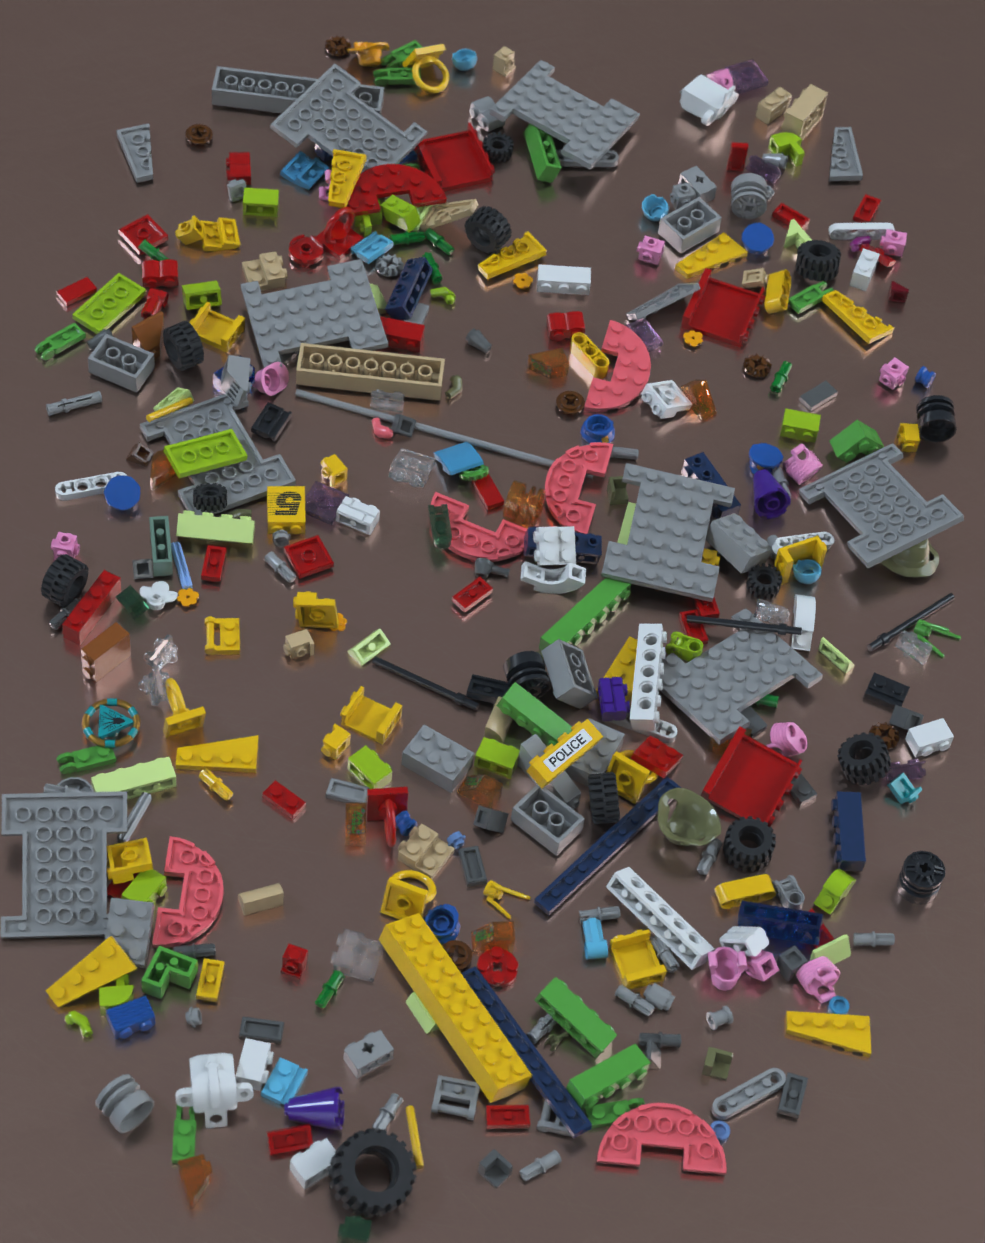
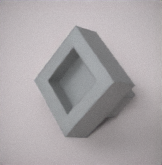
M243 179L229 181V184H227L229 200L234 202L243 199L246 182Z

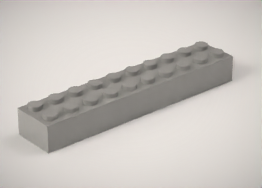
M217 66L212 87V104L283 113L318 79ZM361 84L360 88L353 95L381 115L384 87Z

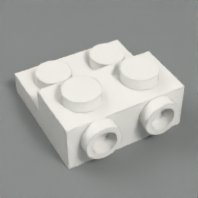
M673 380L646 384L641 393L642 400L647 402L651 406L652 412L661 419L674 417L677 411L689 410L693 405Z
M574 526L536 528V531L533 532V540L537 545V550L534 551V560L537 562V566L567 565L569 562L576 564Z

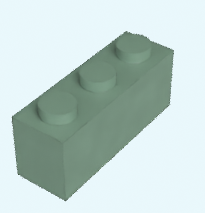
M168 516L149 517L154 576L173 575Z

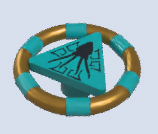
M107 698L95 702L89 706L82 719V729L86 737L92 743L105 748L120 747L129 743L138 734L141 724L139 713L135 707L117 698ZM106 706L122 707L128 711L132 719ZM100 709L97 737L91 730L89 721L96 710ZM133 725L125 737L118 740H103L105 737H115L121 730Z

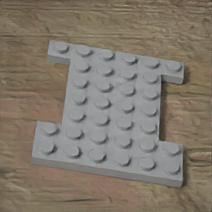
M540 60L490 109L489 114L503 122L511 114H514L566 143L562 149V155L590 170L639 119L640 114L612 98L605 106H602L551 78L550 76L554 73L555 67Z
M337 64L332 65L270 125L273 131L296 148L305 139L309 138L331 156H333V149L366 154L367 160L361 173L378 165L399 164L427 136V131L415 122L403 132L354 96L353 93L360 88L361 82Z
M362 259L327 266L330 277L328 281L262 294L258 280L240 284L263 368L274 362H281L279 355L300 351L301 343L329 345L349 340L352 349L373 351L388 347V341Z
M226 394L169 413L153 421L140 423V429L147 441L165 436L170 445L233 429L248 455L246 461L190 475L188 477L193 485L178 490V496L187 511H194V515H202L201 509L197 510L193 506V489L197 485L200 486V484L206 485V483H210L212 485L216 483V485L221 484L222 487L225 486L227 489L226 508H222L223 510L221 511L217 510V512L210 511L214 515L267 496V486L296 485L294 476L280 454L262 459L234 412L247 407L249 404L248 400L243 401L241 407H237Z
M893 443L799 489V494L808 504L825 497L860 534V536L847 541L849 549L867 568L964 521V515L943 494L927 502L899 474L891 464L903 459V453Z
M626 463L622 482L640 486L627 545L612 541L608 542L601 577L712 602L720 566L701 562L712 505L714 503L731 507L735 488Z
M747 608L731 617V620L763 623ZM739 628L738 632L688 663H684L674 653L668 655L665 659H662L664 674L660 675V679L663 681L661 692L713 740L721 745L735 735L739 726L744 729L749 727L750 721L740 713L741 711L793 678L800 681L806 688H810L822 680L823 674L774 632Z
M127 791L2 794V836H23L22 916H1V939L106 936L109 916L107 914V834L128 833Z

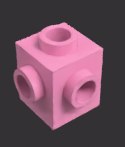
M728 68L707 74V78L727 90L733 86V78Z
M887 229L885 236L882 235L880 246H883L882 249L885 251L884 254L902 257L907 233Z
M645 236L643 242H639L637 252H639L638 259L658 265L663 254L665 241Z
M893 358L888 364L885 363L881 367L879 381L894 390L906 380L909 367L897 358Z
M58 532L56 539H53L51 543L54 560L63 554H68L73 558L78 555L80 544L77 542L76 535Z
M761 950L756 957H746L747 968H745V971L752 978L765 981L779 971L771 952Z

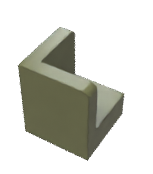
M623 476L609 477L607 495L610 505L628 504L627 483L622 482Z
M709 1047L702 1074L727 1080L733 1053Z

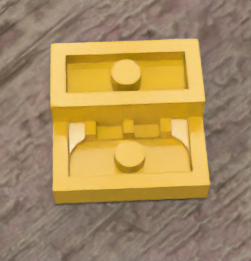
M219 217L217 222L200 220L204 225L203 239H201L203 251H223L240 247L241 244L235 219Z

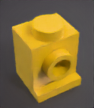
M194 215L191 220L178 224V229L175 230L176 237L184 245L203 239L204 225Z
M900 423L897 437L899 444L902 446V452H917L920 442L918 424Z
M336 454L322 459L320 462L322 466L321 471L323 476L330 480L331 488L347 480L348 468Z
M334 724L332 733H328L323 739L322 753L336 760L350 745L351 734L337 724Z

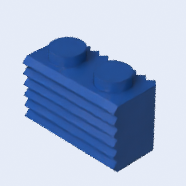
M146 995L106 1010V1018L115 1039L128 1038L134 1032L139 1030L147 1031L156 1024L155 1014Z

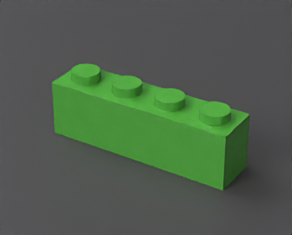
M529 123L524 131V136L537 179L553 183L561 170V165L552 136Z
M516 682L512 684L496 705L504 714L513 718L519 726L527 729L532 736L537 734L547 747L551 743L555 746L558 743L557 739L563 733L569 734L572 732L570 724Z
M557 977L534 1000L595 1058L617 1036L609 1024H605L593 1009H589L583 1003L580 996L573 994L568 989L566 983Z
M633 1044L570 1079L566 1090L581 1110L587 1106L590 1108L603 1097L609 1098L617 1089H625L633 1080L644 1078L648 1073L647 1069L651 1062L639 1047Z

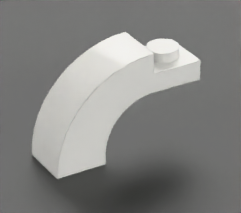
M526 561L521 567V581L534 585V590L549 594L567 593L585 584L586 568L570 562L559 569H546Z
M795 594L793 627H802L801 635L792 634L791 647L795 650L810 651L815 623V597Z

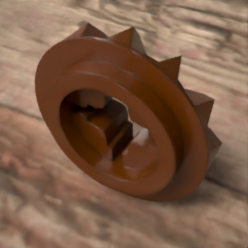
M336 35L335 38L330 36V39L326 40L325 50L333 56L347 55V49H351L349 39H345L344 36L338 37Z
M195 124L187 128L185 135L189 144L194 143L195 146L198 144L203 146L204 143L209 144L210 140H212L213 132L206 125Z
M757 353L754 356L750 354L743 363L745 372L757 378L767 376L772 367L770 359H766L764 355L758 356Z
M564 391L556 399V407L559 408L560 412H565L566 415L571 413L574 416L575 413H581L585 406L583 396L575 391Z
M878 722L876 725H872L869 733H874V736L878 735L881 737V734L888 733V736L881 738L884 740L887 750L897 746L900 737L899 730H896L894 725L890 726L887 722L884 724Z
M452 940L442 946L453 962L452 956L458 950V958L454 964L459 970L462 971L465 967H469L472 960V951L466 943Z

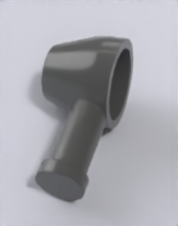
M477 558L474 567L477 577L485 579L492 572L508 578L510 569L495 566L492 561L485 558Z

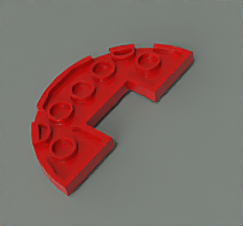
M383 164L369 168L360 174L346 207L353 209L354 216L380 213L381 208L377 198L409 194L412 205L422 207L446 203L447 197L440 185L423 171L407 165Z

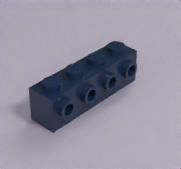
M425 257L407 259L385 307L391 319H411L433 270Z
M704 452L684 459L682 473L685 477L727 486ZM734 495L731 507L713 503L711 515L716 519L734 513L739 515L741 504Z
M528 527L525 533L524 556L534 557L537 545L533 540V532L536 531L537 527ZM575 532L576 562L597 565L602 556V536L592 533L582 534Z
M837 791L835 799L831 800V810L835 813V816L832 818V827L836 828V833H834L833 843L837 845L834 857L835 863H838V869L842 871L862 872L866 863L861 792Z

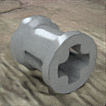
M726 1005L721 1010L706 1013L707 1022L712 1030H716L718 1026L726 1023L732 1024L734 1021L732 1012Z

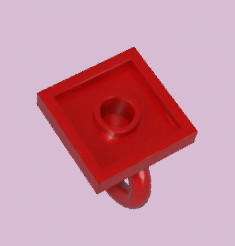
M343 207L335 212L329 219L325 230L316 236L322 241L323 249L339 261L351 252V247L363 240L361 235L351 229L354 222V211L350 207ZM347 214V221L345 224L338 220L340 217Z
M408 787L367 789V821L384 820L386 843L389 847H393L396 844L395 817L408 809Z

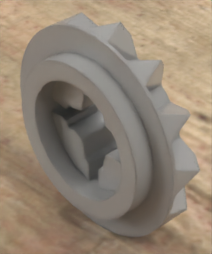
M388 253L386 256L381 255L380 258H377L375 266L381 275L393 277L402 272L404 263L400 257L397 258L396 254L390 256Z

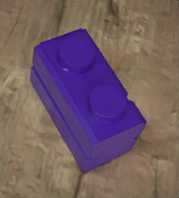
M621 677L600 678L598 694L602 721L625 720L627 713H630V703L625 700L627 684H623Z

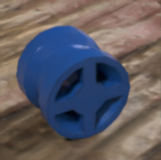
M922 366L914 381L922 383L925 388H928L932 384L936 373L930 372L926 367Z
M403 811L395 817L396 828L400 830L399 832L402 836L409 835L413 827L418 825L415 819L410 818L408 811Z

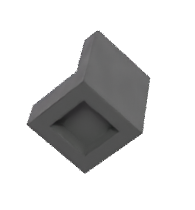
M895 705L889 723L909 730V728L921 725L924 715Z
M478 805L473 825L503 833L509 813Z
M793 946L779 955L777 960L779 973L789 982L794 972L807 963L808 960L796 946Z
M493 1149L479 1162L478 1173L492 1186L498 1188L511 1176L513 1166L499 1152Z

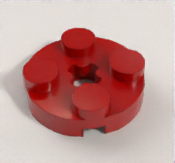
M299 235L290 241L289 256L294 262L300 264L301 267H309L323 258V243L319 238L312 235L311 237Z
M495 946L480 955L477 969L491 988H506L515 981L519 964L512 953L499 946ZM494 965L501 966L502 971H493Z

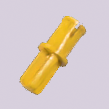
M208 768L200 772L199 778L209 786L212 792L215 791L226 801L230 800L233 792L223 784L221 778H217Z

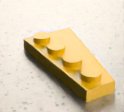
M333 149L331 182L328 195L329 206L339 208L347 206L367 160L366 154Z
M527 231L524 233V237L515 239L512 245L503 247L500 253L497 255L493 254L478 264V270L488 280L546 256L547 250Z
M723 232L675 265V270L686 279L702 274L705 268L715 269L720 267V264L734 262L736 258H745L748 255V251Z
M837 290L823 295L822 301L868 344L893 333V326H886L881 323L882 319L877 316L874 318L867 314L868 310L853 305L854 301Z
M110 936L46 990V993L57 1007H62L138 968L113 936Z
M797 1011L786 1012V1034L811 1041L818 1040L824 1042V1045L831 1047L832 1045L844 1048L845 1051L863 1053V1056L866 1057L871 1056L870 1016Z

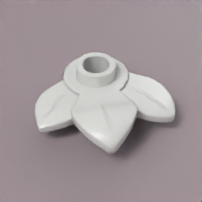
M164 581L155 582L152 587L142 586L140 588L141 598L146 600L149 608L152 610H160L164 607L165 603L173 602L178 597L177 592L169 591V585Z

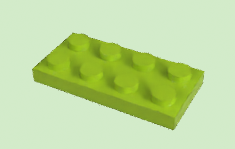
M118 273L72 314V318L98 334L103 329L106 330L117 322L147 294V291L134 281Z
M233 429L164 446V453L178 478L246 461L248 457Z

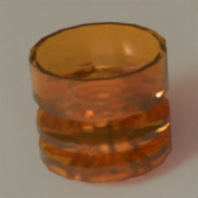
M514 480L507 495L503 518L516 521L519 514H522V523L525 524L528 517H530L529 526L534 527L544 507L545 489L540 488L537 495H535L536 486H532L529 493H527L526 483Z

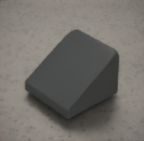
M396 414L391 429L393 433L411 438L417 420Z
M152 559L132 560L134 579L153 578Z
M648 1040L645 1047V1056L651 1062L648 1069H660L661 1050L652 1040Z

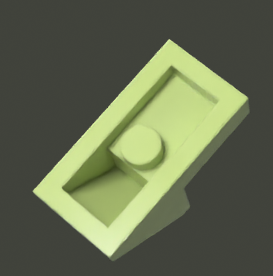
M792 219L790 222L784 248L794 244L798 248L802 243L812 241L795 219Z

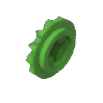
M481 465L459 472L460 478L465 481L482 479L488 475L489 468Z

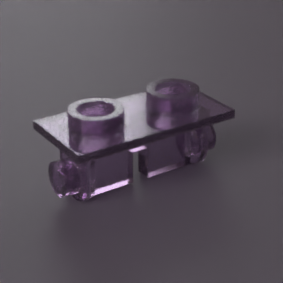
M751 155L749 158L750 163L745 167L748 171L760 175L773 184L782 175L779 167L769 162L764 164L765 160L757 155Z
M919 759L908 760L907 764H900V761L891 762L890 770L886 773V780L891 782L903 772L907 773L909 780L922 779L923 776H926V770L921 765L925 764L926 761L919 762Z

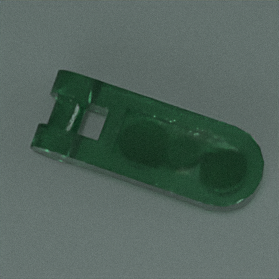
M441 504V506L437 507L428 505L433 544L440 549L448 548L452 542V533L447 504Z

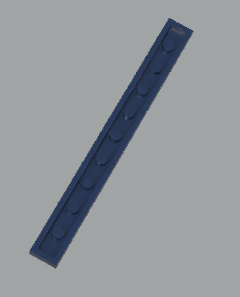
M667 776L534 899V904L547 915H550L658 814L659 799L665 792L681 787Z
M474 966L462 972L463 977L531 1072L532 1077L530 1080L573 1139L589 1131L592 1128L589 1119L477 967Z

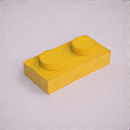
M204 958L196 999L217 1002L225 961Z

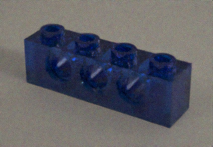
M742 901L738 914V926L761 927L766 932L767 937L819 946L823 927V914Z

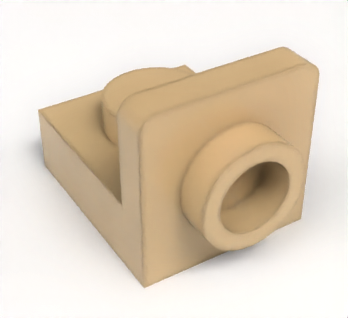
M764 268L744 271L742 285L744 288L761 286V288H765L764 292H766L769 275L766 274Z

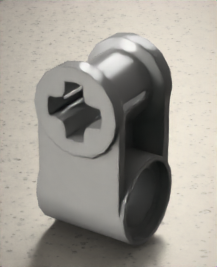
M788 875L786 879L772 881L776 897L781 902L785 912L793 916L800 914L805 896L798 886L795 877Z

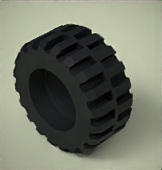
M368 1128L364 1132L360 1130L344 1141L335 1151L336 1154L331 1158L330 1164L332 1167L328 1170V1176L332 1177V1181L329 1183L330 1188L336 1190L337 1193L334 1195L336 1200L341 1199L344 1202L342 1206L346 1210L352 1208V1213L359 1216L361 1213H364V1217L371 1218L374 1215L377 1217L384 1216L401 1205L413 1190L412 1185L416 1182V1175L413 1172L417 1168L416 1163L411 1162V1158L414 1157L412 1151L407 1152L405 1149L407 1144L403 1140L399 1142L397 1140L398 1136L394 1133L387 1135V1130L379 1129L377 1132H375L374 1128ZM363 1154L374 1155L386 1164L390 1174V1182L384 1191L375 1192L368 1190L359 1182L355 1173V1162L359 1156Z

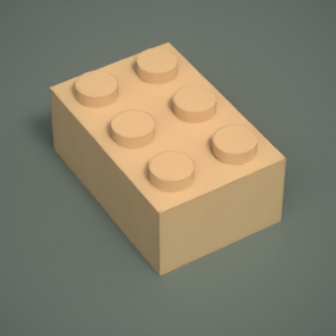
M812 84L807 89H803L800 97L796 98L792 106L784 112L785 120L781 125L782 132L796 134L803 140L822 118L828 92Z

